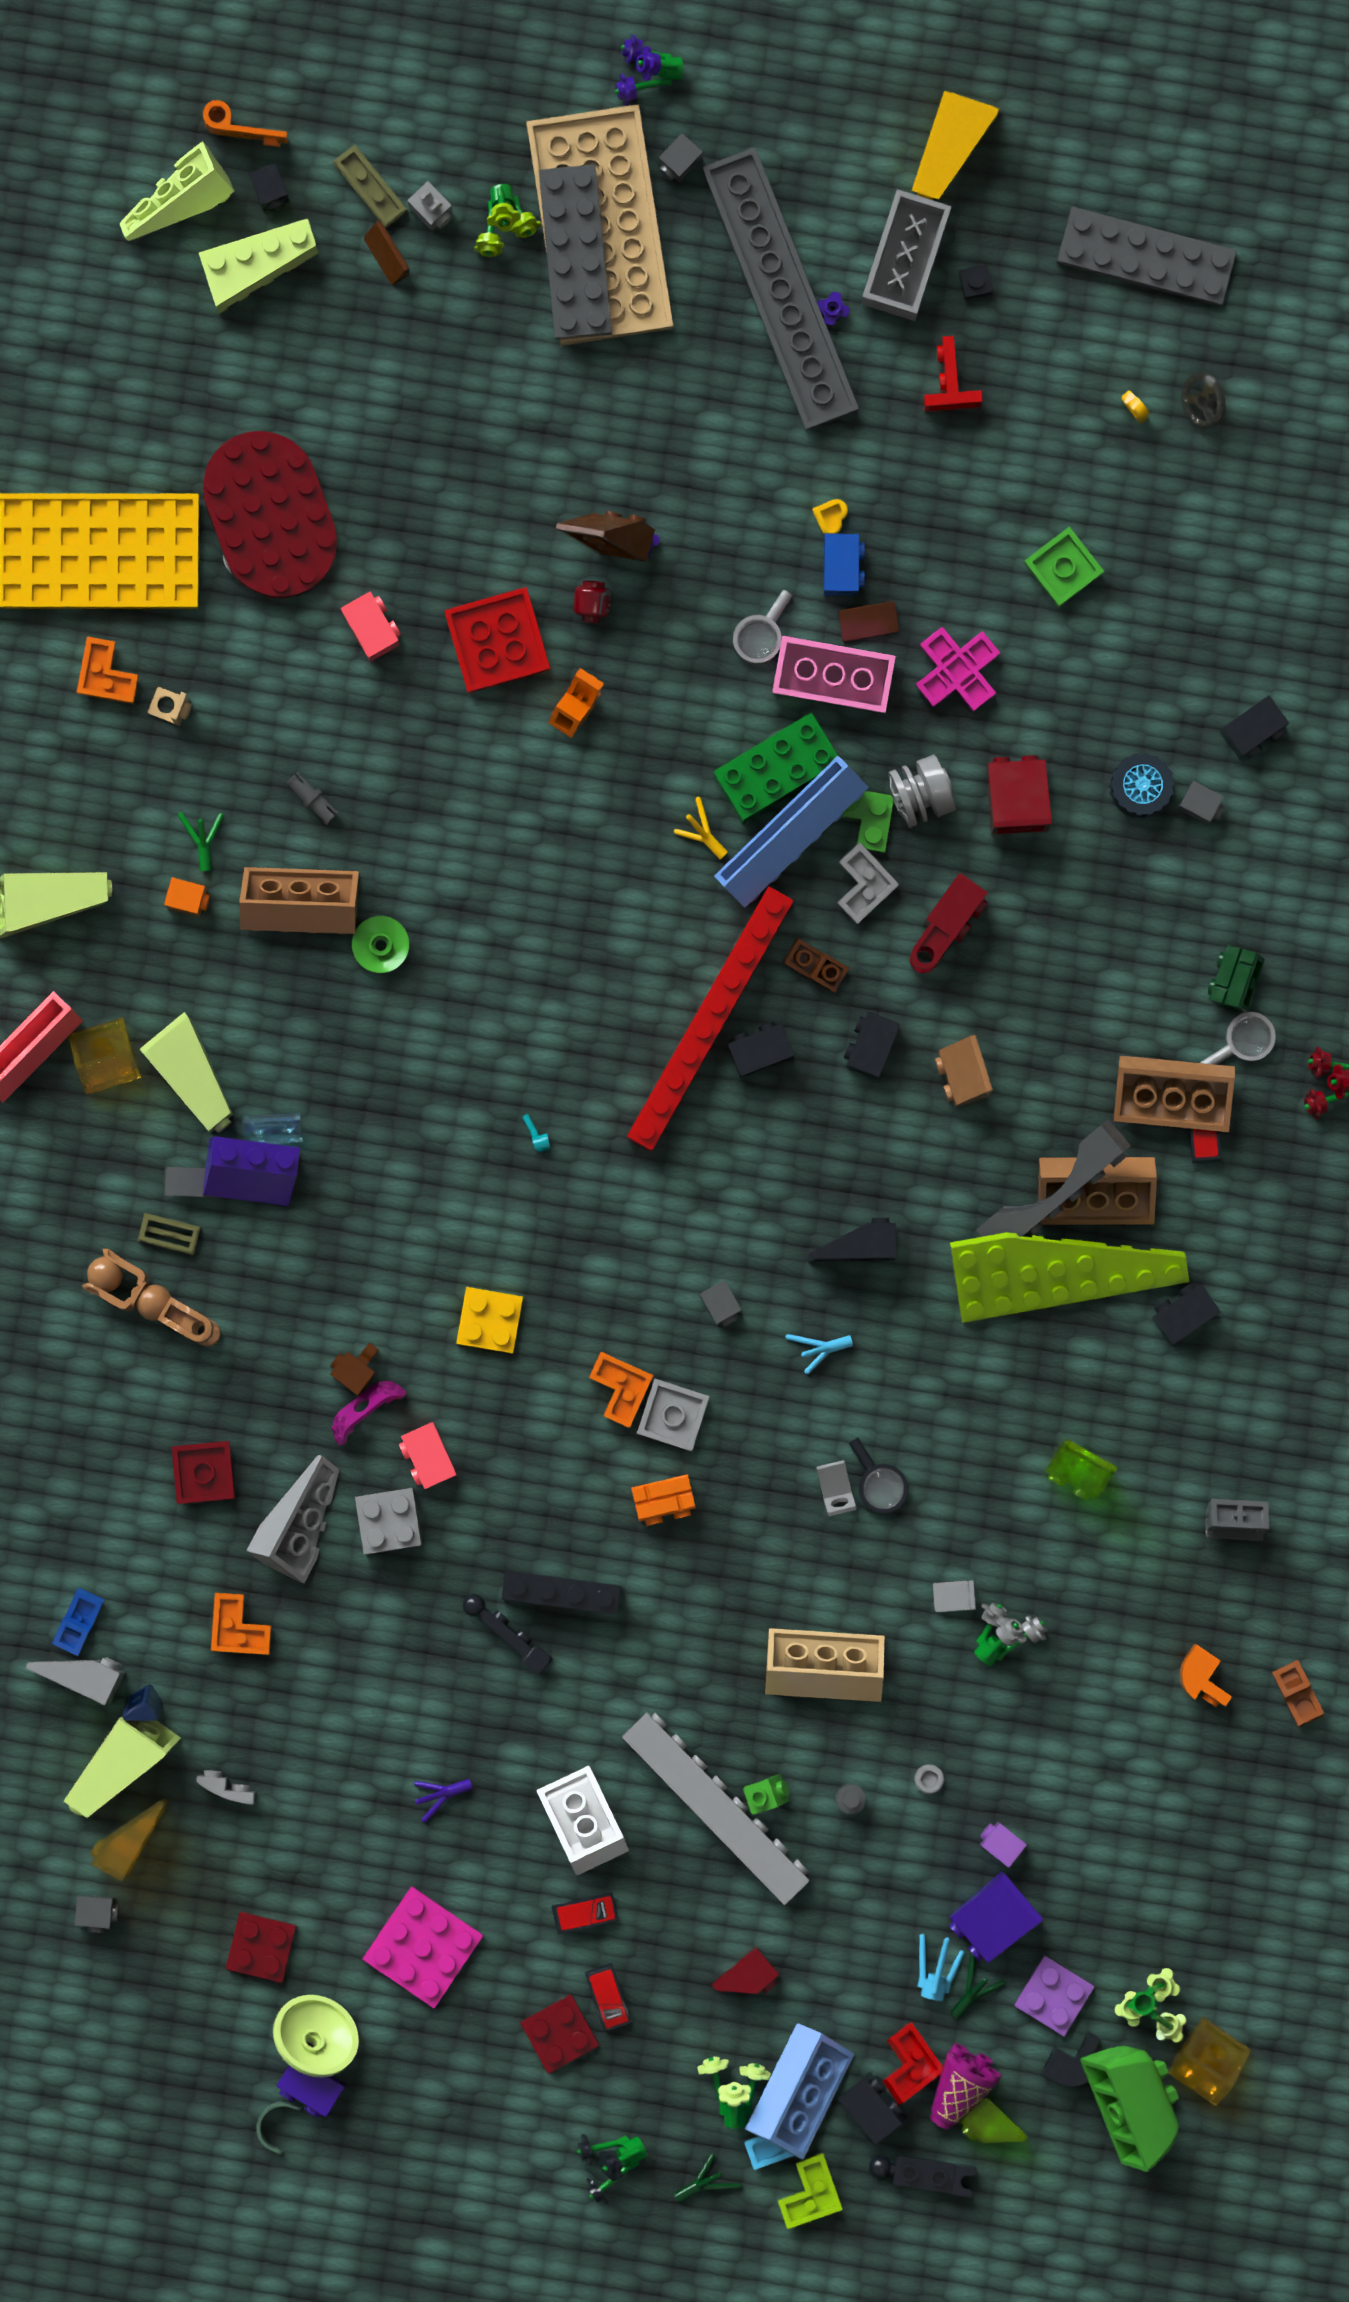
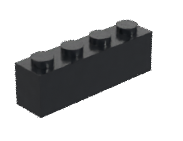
M505 1570L502 1599L617 1615L621 1585Z

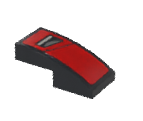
M1189 1128L1192 1163L1221 1161L1219 1131Z
M613 1892L551 1905L557 1934L619 1921Z
M610 1963L586 1971V1979L604 2032L632 2023L613 1964Z

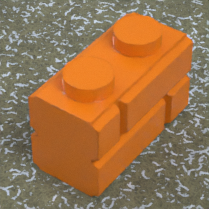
M688 1474L631 1488L639 1522L645 1521L646 1526L663 1522L662 1516L670 1514L674 1515V1519L691 1516L690 1510L696 1508Z

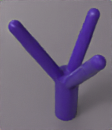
M467 1779L448 1786L415 1781L414 1785L416 1787L439 1791L415 1800V1804L419 1805L440 1798L424 1815L422 1822H427L449 1797L473 1790L470 1780Z

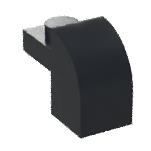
M1088 2031L1075 2057L1054 2046L1041 2071L1042 2075L1065 2086L1085 2084L1088 2082L1080 2059L1100 2052L1102 2045L1099 2044L1100 2037Z

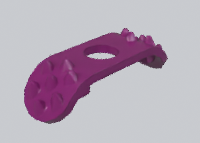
M380 1381L369 1387L336 1414L331 1429L337 1444L345 1445L348 1435L354 1431V1426L385 1402L389 1404L394 1399H404L406 1391L392 1381ZM369 1401L365 1410L356 1412L360 1403Z

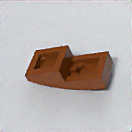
M1298 1660L1272 1672L1298 1728L1325 1716Z

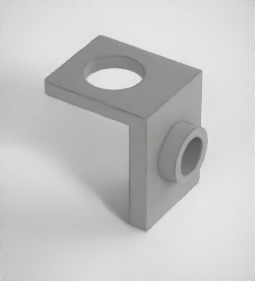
M842 1460L817 1466V1473L828 1516L856 1510L845 1461ZM838 1502H848L842 1507H833Z
M973 1580L933 1583L935 1612L976 1610Z

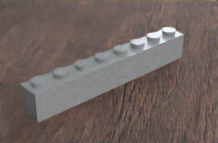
M646 1712L622 1738L785 1905L809 1882V1879L805 1876L809 1871L798 1859L793 1863L785 1855L789 1850L777 1838L772 1842L765 1834L769 1829L757 1817L752 1821L744 1813L748 1810L745 1804L737 1796L732 1800L724 1792L728 1787L717 1776L712 1779L704 1771L708 1766L696 1754L691 1758L684 1751L687 1747L685 1742L676 1733L671 1737L664 1730L667 1724L656 1713L651 1716Z

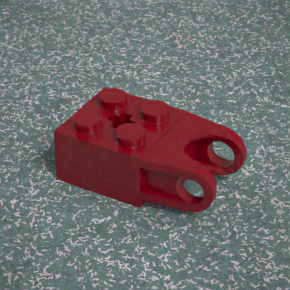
M961 873L957 875L926 918L924 926L927 929L911 952L910 965L918 973L926 974L931 972L954 941L961 942L972 926L968 923L972 917L978 919L988 904V901L985 900L988 892ZM922 951L928 952L932 957V961L921 963L917 958V954Z

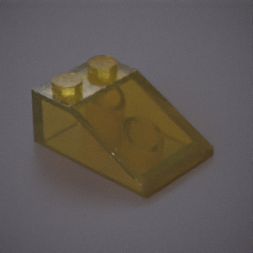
M167 1799L160 1800L106 1837L105 1840H98L90 1856L94 1857L91 1865L120 1881L128 1878L170 1801Z

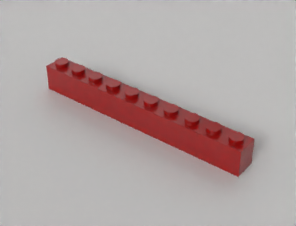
M768 886L627 1135L628 1140L651 1153L653 1152L786 918L794 900Z

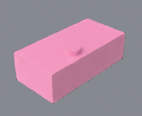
M782 636L772 693L885 713L896 656Z

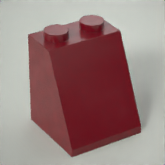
M1037 755L1023 756L1021 761H1010V757L993 758V762L987 764L991 835L1048 832L1052 825L1046 760H1039Z

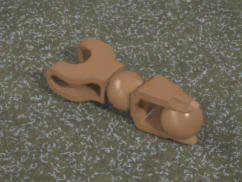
M103 1249L104 1256L95 1259L89 1265L87 1271L89 1283L82 1285L85 1291L101 1297L126 1312L132 1311L135 1308L145 1319L160 1321L203 1346H213L220 1340L221 1328L216 1322L172 1298L165 1287L157 1284L151 1285L148 1273L120 1258L110 1249ZM122 1268L138 1277V1285L131 1290V1297L126 1299V1301H122L108 1293L115 1290L121 1284L123 1279ZM205 1325V1331L199 1335V1328Z

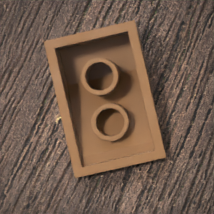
M975 1035L938 1051L939 1058H935V1063L939 1075L944 1074L948 1084L943 1086L948 1103L953 1101L954 1107L988 1098L992 1092V1087Z

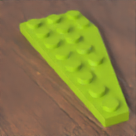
M1009 1232L950 1242L962 1323L1189 1282L1185 1252L1155 1248H1150L1149 1251L1133 1249L1132 1246L1127 1245L1113 1247L1107 1246L1106 1243L1064 1238L1061 1241L1044 1239L1043 1236L1032 1235V1238L1021 1237L1017 1233Z

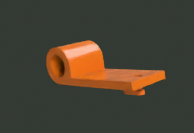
M213 100L204 107V125L213 134L263 140V145L280 147L279 143L287 144V132L232 125L231 110L223 101Z

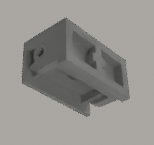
M1211 1499L1205 1510L1206 1538L1263 1541V1534L1269 1530V1502Z

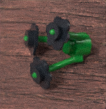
M581 2134L582 2142L578 2143L577 2153L581 2160H586L587 2166L593 2165L592 2152L620 2147L616 2150L618 2158L610 2150L599 2153L600 2167L602 2172L609 2178L607 2181L597 2187L592 2180L586 2179L590 2185L587 2189L590 2199H594L596 2203L602 2201L605 2205H608L609 2202L603 2192L618 2179H621L629 2170L639 2166V2161L647 2157L645 2147L638 2137L629 2140L627 2136L618 2140L590 2146L587 2135Z

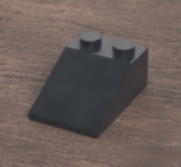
M887 1217L872 1218L871 1223H866L809 1253L808 1262L895 1261L897 1258L896 1223H890V1218Z

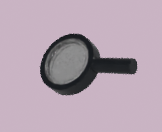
M859 1438L848 1443L866 1471L859 1483V1495L864 1505L877 1513H890L900 1508L908 1495V1483L904 1474L892 1465H875Z

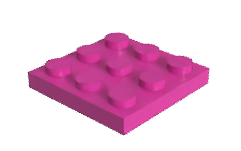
M411 1886L362 1960L435 2008L483 1937V1934Z

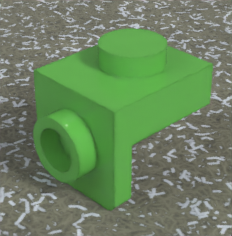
M781 1774L744 1787V1793L752 1814L767 1811L790 1802L788 1798L789 1788L786 1781L782 1779Z

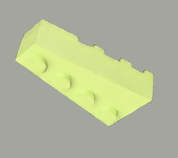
M308 218L199 252L218 314L225 311L227 307L238 300L241 301L248 297L250 293L261 286L271 283L279 275L289 272L318 254Z

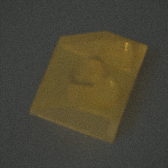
M123 1017L69 1035L76 1071L86 1095L100 1092L118 1084L128 1083L141 1077L137 1058Z
M1202 2017L1176 2055L1168 2072L1174 2078L1217 2106L1233 2088L1251 2049L1205 2017Z

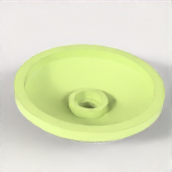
M304 1995L290 2000L278 2013L273 2026L274 2042L281 2057L292 2068L309 2076L328 2077L340 2073L348 2067L357 2053L359 2036L354 2020L341 2005L323 1996ZM306 2042L311 2043V2044L313 2045V2047H310L309 2045H307Z

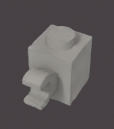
M429 181L407 200L409 208L431 231L437 227L443 228L452 218L450 215L453 213L452 205Z

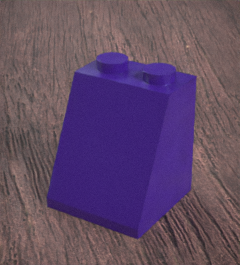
M1001 1871L949 1916L953 1921L949 1926L960 1939L965 1935L972 1943L968 1949L978 1961L984 1958L989 1963L1039 1924L1043 1918Z

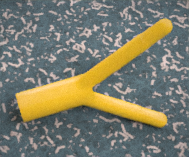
M696 797L703 828L690 814L686 816V819L700 835L675 829L674 834L703 842L721 859L728 851L712 836L700 797Z

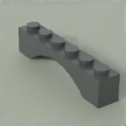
M1108 1119L1080 1142L1073 1170L1064 1185L1055 1194L1034 1204L1004 1206L977 1228V1233L981 1237L1006 1232L1017 1233L1021 1237L1027 1234L1031 1237L1043 1227L1040 1223L1041 1220L1046 1216L1052 1220L1064 1210L1061 1204L1065 1200L1069 1199L1072 1203L1085 1192L1081 1188L1088 1181L1094 1185L1106 1175L1103 1169L1107 1165L1111 1164L1114 1168L1127 1157L1124 1151L1131 1145Z

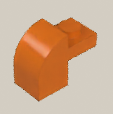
M580 668L575 674L566 694L556 705L548 723L572 738L594 708L601 695L600 691L604 683Z
M1197 1644L1192 1646L1181 1664V1685L1186 1694L1192 1699H1196L1200 1691L1204 1692L1202 1698L1214 1707H1217L1219 1703L1226 1706L1232 1696L1208 1681L1221 1661Z

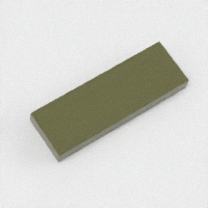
M355 144L333 161L334 166L378 221L382 222L385 229L408 213L407 208Z

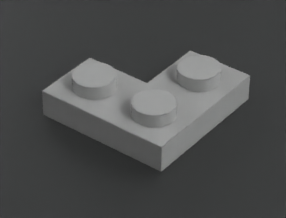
M858 843L838 862L857 882L837 902L856 924L899 885L861 843Z

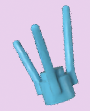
M921 1934L919 1937L920 1977L918 1987L922 1988V1997L943 2001L945 1993L949 1994L951 1983L965 1952L961 1950L958 1953L947 1978L942 1976L950 1939L946 1937L941 1949L936 1973H928V1978H926L925 1935Z

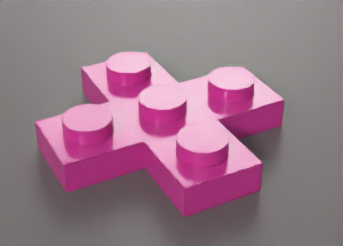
M943 627L920 644V647L936 668L916 683L915 686L933 708L955 690L973 712L996 695V692L979 671L997 658L1000 652L983 631L962 648H959Z

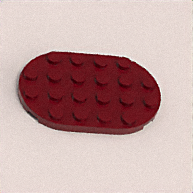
M246 432L222 444L212 455L206 467L203 481V496L229 570L244 587H248L264 597L285 599L310 591L328 573L333 563L337 546L334 522L312 462L296 443L272 432Z

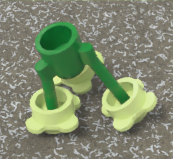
M1165 1968L1160 1974L1148 1976L1147 1983L1149 1987L1147 1992L1142 1991L1137 1994L1133 1991L1127 1992L1123 2002L1116 2005L1115 2013L1117 2016H1123L1128 2020V2024L1133 2027L1139 2025V2019L1142 2015L1150 2016L1157 2021L1158 2031L1156 2032V2037L1160 2041L1171 2039L1178 2043L1183 2039L1182 2029L1183 2025L1186 2024V2017L1182 2014L1175 2016L1167 2012L1161 2015L1157 2013L1159 2002L1164 2001L1167 1996H1176L1180 1992V1986L1173 1979V1971Z

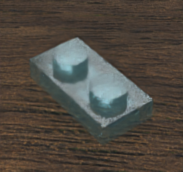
M300 1113L243 1116L244 1139L247 1141L269 1144L303 1142Z

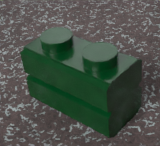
M1227 945L1225 952H1221L1218 957L1217 967L1219 971L1217 977L1211 980L1208 987L1209 1000L1218 1006L1247 1013L1265 959L1258 953Z

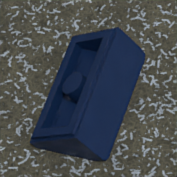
M152 1684L127 1696L122 1715L124 1720L156 1721L159 1719L162 1700Z

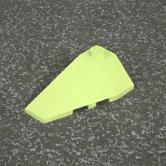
M203 141L176 162L174 166L177 170L167 180L162 178L156 184L158 188L150 199L143 198L119 223L127 241L210 210L217 204L225 202L234 192L229 177Z

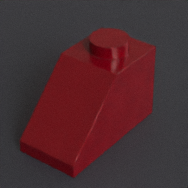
M755 1946L712 1983V1987L717 1991L757 1994L763 1990L764 1993H767L778 1983L775 1978L779 1975V1972L758 1947Z

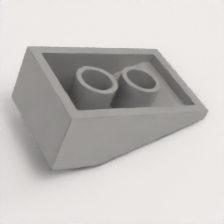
M107 1657L102 1658V1660L29 1662L26 1666V1669L103 1705L111 1704L125 1675V1671L120 1670L122 1664Z

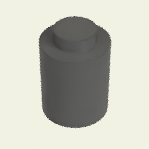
M844 1784L836 1792V1803L847 1814L858 1813L865 1805V1794L856 1784Z

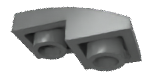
M165 1167L164 1196L222 1198L202 1195L206 1168Z

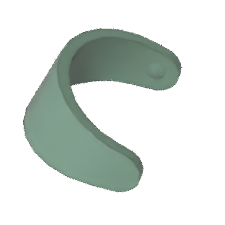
M279 2101L269 2105L261 2113L256 2125L257 2136L261 2144L278 2154H283L284 2151L271 2145L265 2139L262 2132V2121L265 2114L276 2107L286 2106L301 2111L302 2107L287 2101Z

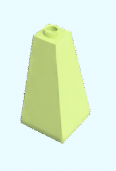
M107 872L3 874L0 876V938L103 905L108 901V897L112 896V882L107 880Z
M184 1012L141 1047L140 1050L210 1133L214 1130L219 1133L231 1123L229 1118L233 1114L194 1023Z
M121 1717L64 1799V1802L69 1805V1809L72 1812L88 1818L159 1762L178 1743L181 1737L157 1720L133 1721L124 1720Z

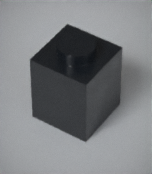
M275 163L249 173L263 212L267 210L270 212L278 211L286 206L285 203L290 201Z

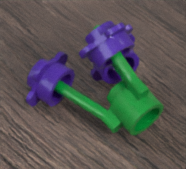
M631 34L630 40L625 39L624 44L621 45V56H625V62L630 64V61L636 62L637 71L641 72L643 80L648 82L635 84L632 77L625 78L624 74H620V80L618 83H615V94H617L619 100L623 99L625 106H629V101L637 99L638 90L660 85H671L672 80H680L682 77V58L672 57L669 53L651 51L649 46H645L642 49L643 40L636 39V36ZM657 75L661 77V79L649 81L651 76Z

